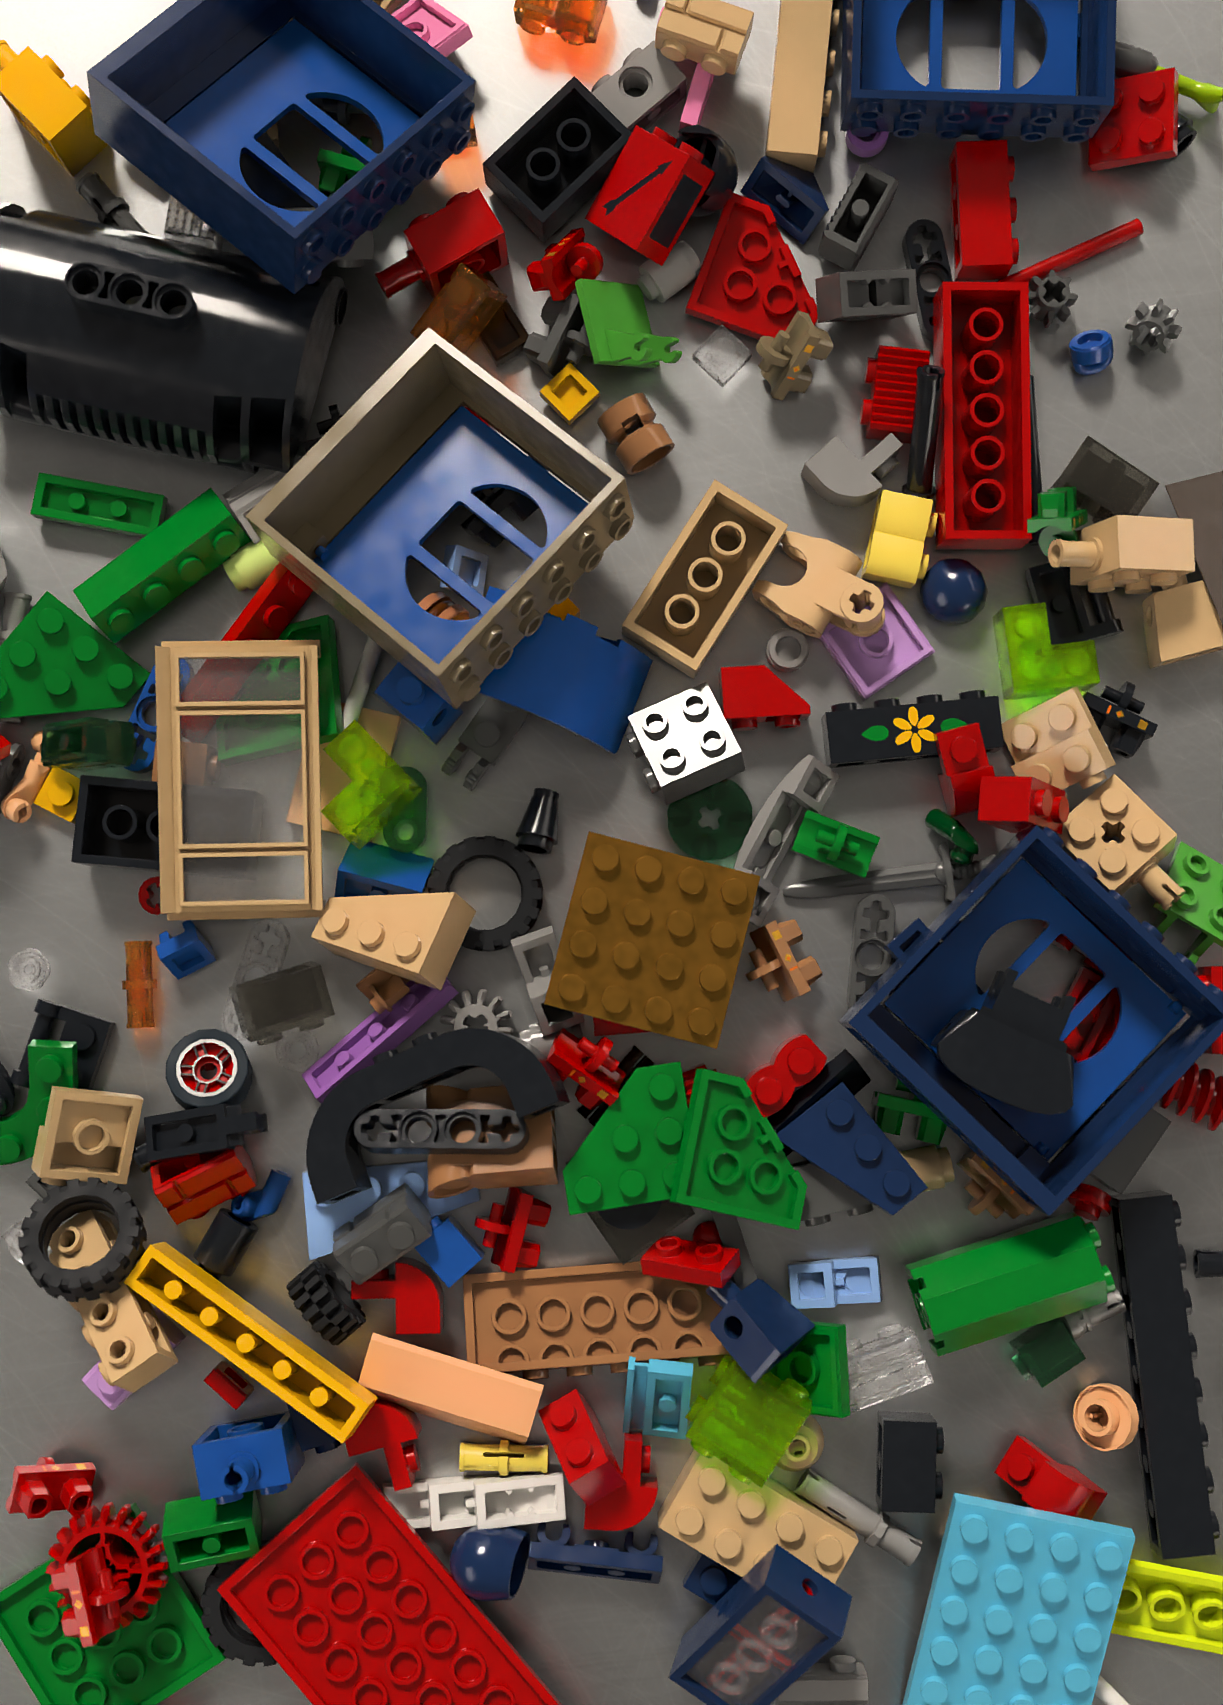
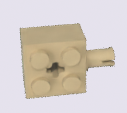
M1115 515L1076 531L1078 541L1056 539L1051 542L1048 549L1050 565L1052 567H1070V585L1088 586V592L1092 593L1113 591L1115 587H1125L1126 594L1148 593L1152 591L1151 586L1176 584L1177 577L1195 571L1193 519Z
M1113 774L1069 813L1067 821L1063 823L1062 835H1058L1065 843L1062 849L1074 861L1080 858L1088 863L1098 874L1095 880L1107 892L1112 889L1122 895L1130 887L1139 883L1162 906L1164 911L1172 907V902L1176 903L1186 892L1158 866V863L1174 849L1178 834L1116 774ZM1116 836L1120 839L1119 844L1114 840L1105 843L1104 837L1112 838Z

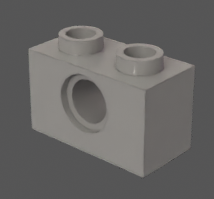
M653 40L643 50L641 48L633 50L624 60L623 67L612 76L607 74L601 77L591 89V93L632 133L636 125L647 130L686 97L687 77L672 60L662 55L660 49L655 48V41ZM631 88H639L645 93L639 97H632L626 91Z

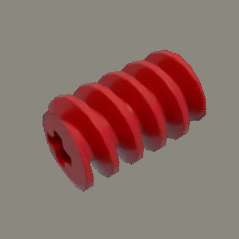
M1194 1062L1162 1096L1159 1107L1166 1109L1175 1100L1177 1101L1176 1115L1182 1116L1190 1107L1193 1109L1191 1122L1198 1124L1207 1115L1209 1116L1207 1129L1214 1131L1221 1122L1223 1123V1076L1215 1078L1213 1071L1206 1068L1199 1071L1197 1063Z

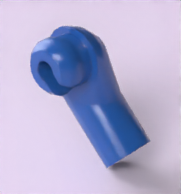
M272 1168L263 1189L247 1193L243 1197L239 1195L232 1200V1214L246 1222L273 1215L281 1203L292 1176Z

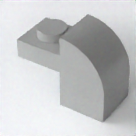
M890 433L859 460L836 435L804 464L801 476L823 499L834 505L842 507L864 505L876 498L882 488V484L874 476L876 475L882 480L899 464L896 457L903 444Z
M552 925L512 939V948L525 980L529 998L543 1036L560 1031L562 1028L566 1029L585 1022L583 1014L544 1004L559 947Z

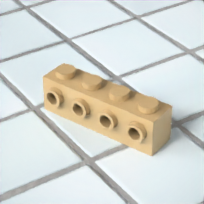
M97 1210L80 1212L58 1227L49 1243L52 1253L49 1254L50 1262L58 1268L75 1270L91 1266L105 1257L115 1244L118 1235L111 1218ZM125 1277L119 1283L121 1287L112 1293H109L107 1290L100 1294L101 1298L88 1301L87 1298H79V1302L69 1303L81 1314L85 1323L81 1327L82 1333L87 1342L98 1352L102 1361L98 1364V1368L104 1380L110 1386L116 1385L134 1393L178 1363V1359L151 1302L124 1283Z

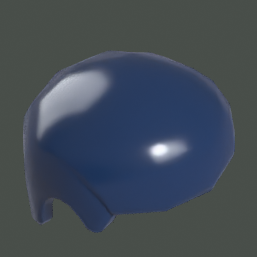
M959 558L938 561L926 572L920 587L924 608L934 618L944 623H967L973 620L983 610L988 593L982 572L969 561Z

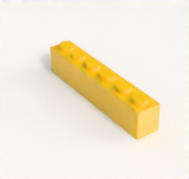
M166 1242L150 1244L124 1281L126 1285L342 1444L354 1434L378 1399L372 1392Z

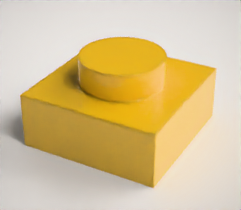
M570 362L539 391L540 397L569 426L600 397V392Z
M53 765L33 803L75 824L80 778Z

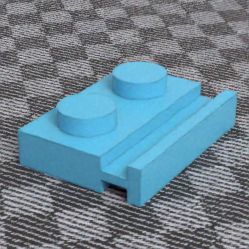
M629 1356L623 1433H629L630 1428L642 1429V1435L686 1440L694 1363L649 1359V1363L636 1362V1357Z

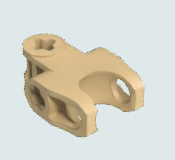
M786 531L780 541L783 545L782 551L793 560L807 568L806 573L799 582L790 586H780L766 580H758L752 589L754 599L776 614L786 625L814 638L822 636L828 623L859 637H869L876 634L885 622L883 595L874 584L856 577L863 564L861 559L850 550L827 539ZM865 606H870L871 611L864 609ZM855 609L862 611L860 612V614H858L855 612Z

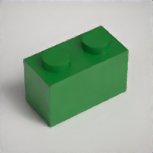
M256 1491L244 1492L243 1498L226 1504H216L215 1498L201 1501L200 1496L166 1502L161 1537L171 1573L249 1558L257 1553L261 1548L263 1520Z

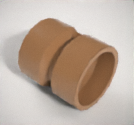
M643 393L633 394L617 402L606 410L597 421L607 441L610 444L618 445L615 454L629 475L639 473L653 466L667 456L675 446L661 423L653 422L656 413Z

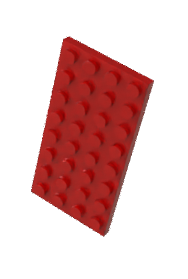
M358 1462L217 1588L220 1595L312 1705H562L478 1604L461 1590L454 1581L451 1572Z

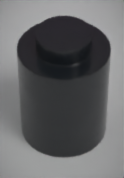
M220 1208L193 1254L194 1258L199 1262L198 1266L217 1280L222 1275L231 1277L259 1229L251 1221L246 1222L235 1217L231 1210Z

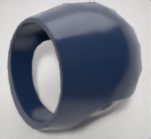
M474 1526L464 1531L455 1541L450 1555V1571L454 1581L472 1599L481 1601L513 1599L520 1588L529 1556L530 1534L515 1526L508 1527L507 1529H478L477 1526Z

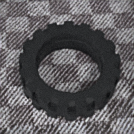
M495 836L469 837L458 844L450 846L446 853L435 862L434 869L427 883L428 893L450 892V886L455 874L466 863L478 858H493L507 864L516 873L521 885V902L516 914L506 924L492 930H477L469 926L461 944L465 948L476 951L501 950L512 945V939L526 935L535 925L543 902L542 881L533 861L514 843Z
M88 1177V1180L80 1182L79 1179L69 1180L66 1182L67 1186L60 1189L58 1186H55L46 1192L48 1195L42 1201L38 1199L30 1208L32 1211L30 1217H25L22 1222L21 1229L24 1233L23 1237H19L18 1241L19 1249L23 1254L21 1256L22 1262L40 1288L43 1287L50 1296L58 1299L59 1295H61L68 1302H79V1298H87L88 1301L101 1298V1293L107 1290L109 1293H112L120 1288L119 1283L125 1277H128L135 1267L137 1260L144 1254L143 1241H147V1232L143 1225L144 1220L131 1196L126 1191L122 1192L119 1185L114 1182L108 1181L105 1184L102 1183L100 1178ZM88 1210L107 1211L117 1218L119 1232L116 1242L105 1257L91 1266L75 1270L58 1268L50 1262L48 1246L53 1233L63 1221L76 1213Z
M262 1540L261 1547L264 1546L269 1540ZM249 1558L216 1564L205 1582V1590L200 1601V1607H203L204 1610L201 1616L204 1629L209 1628L211 1633L209 1636L210 1641L215 1647L220 1645L225 1650L223 1655L227 1658L234 1660L236 1657L243 1660V1665L253 1667L256 1663H264V1666L275 1665L277 1661L256 1636L237 1625L229 1613L227 1602L217 1591L218 1586Z

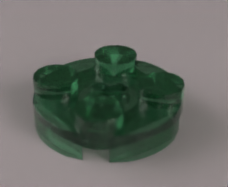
M729 779L722 780L670 803L667 811V825L670 837L684 854L697 860L706 862L728 858L741 848L752 825V805L747 794L738 784ZM706 807L709 811H714L715 809L720 811L721 816L717 819L719 824L717 829L713 830L710 826L702 828L699 825L698 821L702 818L700 813L702 808Z

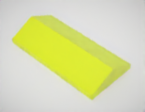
M1130 1559L1111 1633L1223 1655V1576Z

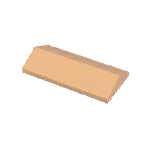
M376 1333L372 1334L358 1381L359 1384L376 1395L378 1399L390 1401L410 1411L500 1439L509 1440L520 1445H525L544 1387L542 1384Z

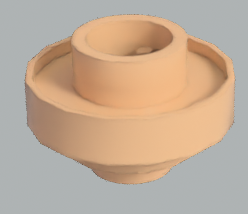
M1110 1383L1090 1385L1080 1392L1074 1403L1073 1419L1075 1428L1082 1440L1090 1447L1101 1451L1123 1449L1133 1441L1138 1431V1410L1130 1394L1120 1386Z

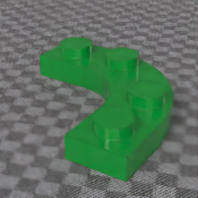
M33 1039L28 1045L29 1091L27 1102L21 1110L14 1114L0 1117V1165L17 1163L34 1156L39 1126L45 1125L52 1086L78 1089L77 1041Z

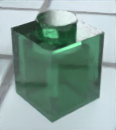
M1058 1318L1034 1325L1008 1342L1016 1353L1010 1360L1025 1381L1032 1378L1042 1388L1086 1359L1063 1322Z

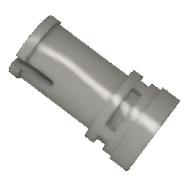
M1117 1289L1107 1294L1108 1302L1058 1318L1070 1340L1074 1341L1085 1333L1092 1331L1093 1326L1126 1312L1125 1303H1119L1123 1298Z

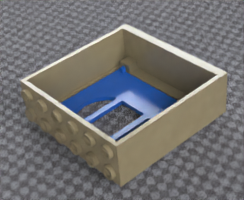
M429 327L245 516L275 559L455 709L464 701L472 700L479 693L483 680L494 669L503 667L509 661L513 654V648L524 636L529 637L538 630L543 622L544 615L554 604H561L568 598L573 590L574 583L584 572H590L596 568L603 557V552L614 540H621L629 532L634 520L625 477ZM464 406H466L467 408H469L472 412H474L476 415H478L480 418H482L485 422H487L489 425H491L494 429H496L498 432H500L503 436H505L507 439H509L512 443H514L516 446H518L521 450H523V451H524L525 453H527L529 456H526L524 453H522L519 449H517L515 446H513L510 442H508L506 439H504L502 436H500L497 432H495L493 429H491L488 425H486L484 422H482L479 418H477L475 415H473L470 411H468L466 408H464ZM550 471L552 474L558 477L561 481L567 484L570 488H572L574 491H576L579 495H581L590 503L588 504L587 502H585L582 498L576 495L573 491L567 488L564 484H562L548 472ZM489 488H505L519 492L531 499L539 507L546 520L547 540L545 547L537 546L474 496L473 493ZM459 505L466 507L533 561L494 603L488 601L421 546ZM409 560H416L480 612V616L466 620H447L434 616L422 609L413 599L408 588L407 567Z

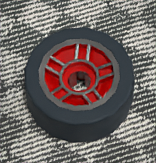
M217 1029L198 1030L184 1036L172 1048L166 1061V1081L176 1102L185 1110L218 1104L239 1105L247 1097L252 1085V1066L243 1045L231 1034ZM215 1067L217 1068V1073L213 1078H203L201 1073L203 1070L208 1072L214 1070Z

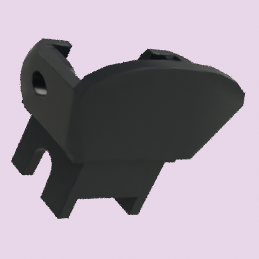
M1011 968L1005 969L1004 972L999 970L995 974L981 1008L978 1010L971 1007L970 1010H960L938 1032L930 1045L937 1049L938 1057L951 1073L978 1091L1025 1111L1047 1115L1065 1113L1073 1106L1074 1057L1066 1053L1067 1044L1059 1041L1077 999L1070 995H1064L1062 998L1056 996L1053 997L1051 1004L1012 987L1018 975L1017 971Z

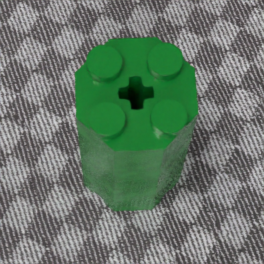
M1068 1212L904 1265L906 1273L911 1277L907 1281L923 1330L931 1328L933 1339L928 1340L932 1351L939 1357L1108 1302L1107 1294L1116 1291V1287L1107 1265L1101 1266L1096 1249L1101 1248V1241L1095 1225L1092 1222L1085 1224L1082 1217L1073 1212Z

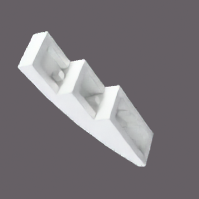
M562 1472L548 1474L509 1473L508 1476L485 1474L417 1479L412 1487L399 1491H394L392 1482L382 1483L383 1493L413 1529L431 1527L432 1531L471 1526H477L478 1529H494L566 1520Z

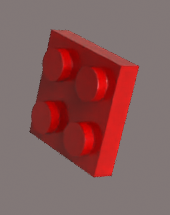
M1175 67L1115 79L1114 107L1095 135L1089 138L1088 165L1093 172L1177 157L1179 74Z

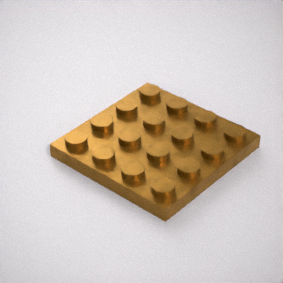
M589 831L544 1004L717 1049L761 876Z

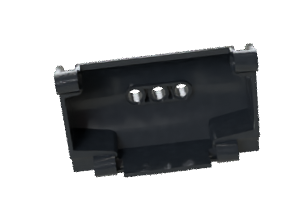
M8 202L1 203L0 411L7 418L50 426L55 429L170 456L174 455L217 464L218 466L254 474L258 472L260 467L288 473L293 467L299 446L303 444L306 438L335 327L342 325L345 317L348 291L342 278L329 275L322 282L307 283L297 293L293 294L249 257L44 210H34L26 213L25 209L19 205ZM98 286L93 293L82 295L85 289ZM142 296L135 304H125L131 297ZM185 306L181 313L175 315L168 314L173 307Z

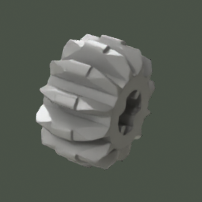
M486 989L479 990L477 1004H474L469 990L462 991L461 994L465 1007L463 1008L458 1002L450 1000L447 1006L457 1014L456 1017H440L441 1023L454 1025V1030L471 1027V1025L466 1024L469 1016L478 1018L483 1015L488 1021L483 1026L488 1027V1030L509 1035L514 1033L513 1028L500 1026L501 1020H506L513 1016L512 1011H504L497 1015L495 1010L503 1002V998L500 996L495 997L489 1006L485 1005L488 996Z

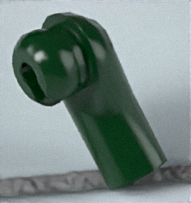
M933 809L928 813L925 819L926 826L955 844L950 851V858L965 866L971 864L974 854L978 855L979 852L978 842L958 820L940 809Z

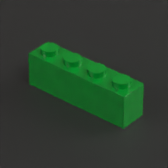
M210 487L76 587L73 592L91 620L115 644L252 540Z

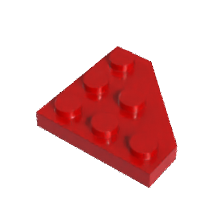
M735 193L732 194L731 198L724 205L687 303L686 314L760 340L762 336L775 338L779 330L786 331L798 310L809 313L814 326L816 325L818 319L817 305L805 287L801 278L802 273L788 244H785L777 228V221L769 205Z

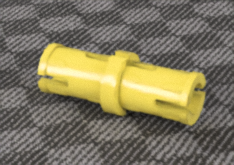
M500 1440V1444H470L466 1442H461L460 1472L499 1471V1476H508L509 1472H543V1474H548L549 1444L512 1445L509 1440Z

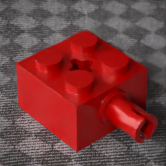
M479 188L470 193L461 192L449 199L446 207L432 215L425 213L412 220L408 228L403 231L408 251H406L407 257L380 272H376L374 275L388 299L421 280L436 305H439L453 297V291L487 271L493 274L509 264L505 232Z

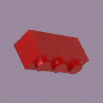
M1007 140L957 141L949 158L955 281L1000 280L1007 277L1013 264H1017L1019 258L1018 238H1012L1011 223L1016 221L1017 200L1016 197H1010L1009 183L1013 182L1015 175L1014 156H1008Z

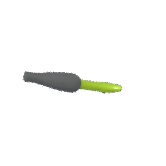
M1080 39L1077 40V53H1078V54H1079V43H1080ZM1116 41L1115 77L1123 78L1166 69L1158 66L1157 58L1151 52ZM1179 74L1178 93L1193 99L1207 112L1214 113L1218 109L1219 103L1223 101V87H1218L1211 83H1201Z

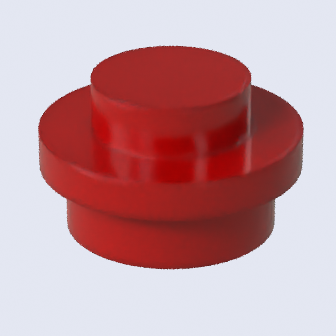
M1081 1183L1067 1198L1069 1203L1074 1206L1073 1212L1088 1220L1098 1221L1099 1217H1109L1112 1211L1109 1205L1111 1196L1092 1185Z

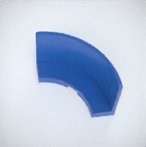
M489 586L485 598L494 603L502 596L505 590ZM546 613L538 630L529 637L524 636L513 648V654L509 661L503 667L494 669L483 680L479 693L551 721L595 743L607 752L615 754L619 750L629 724L627 716L632 715L653 660L622 639L614 641L597 636V626L571 614H566L564 621H562V618Z

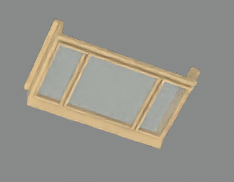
M320 640L161 641V646H155L160 914H167V921L309 918L321 916L326 900H323L318 677V658H321Z

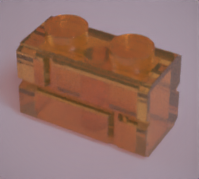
M461 262L450 276V283H445L410 333L418 339L429 327L465 355L508 296L480 271Z

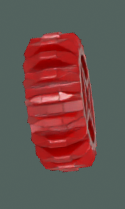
M107 1502L102 1507L101 1512L95 1505H92L84 1511V1517L75 1514L68 1521L70 1528L62 1527L58 1531L56 1538L60 1543L54 1544L48 1553L56 1561L51 1562L46 1567V1573L51 1575L53 1570L75 1558L80 1543L84 1538L100 1533V1542L96 1547L102 1546L105 1559L111 1561L108 1566L115 1565L116 1570L112 1572L114 1583L130 1578L134 1573H141L138 1589L118 1600L121 1611L118 1620L124 1628L133 1621V1615L143 1618L149 1611L148 1604L155 1605L161 1598V1593L158 1589L164 1588L169 1580V1577L162 1571L169 1567L167 1556L159 1555L165 1550L162 1539L155 1541L153 1538L160 1530L159 1524H153L149 1529L142 1524L147 1519V1512L142 1511L134 1519L130 1517L132 1511L130 1504H125L117 1514L113 1502ZM121 1537L129 1542L135 1551L126 1549L122 1544ZM53 1583L49 1585L48 1592H57L54 1590ZM70 1592L63 1593V1596L57 1602V1608H63L68 1603L73 1606Z

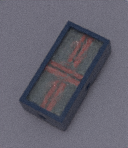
M776 1544L682 1636L668 1678L706 1705H770L842 1639L852 1596Z

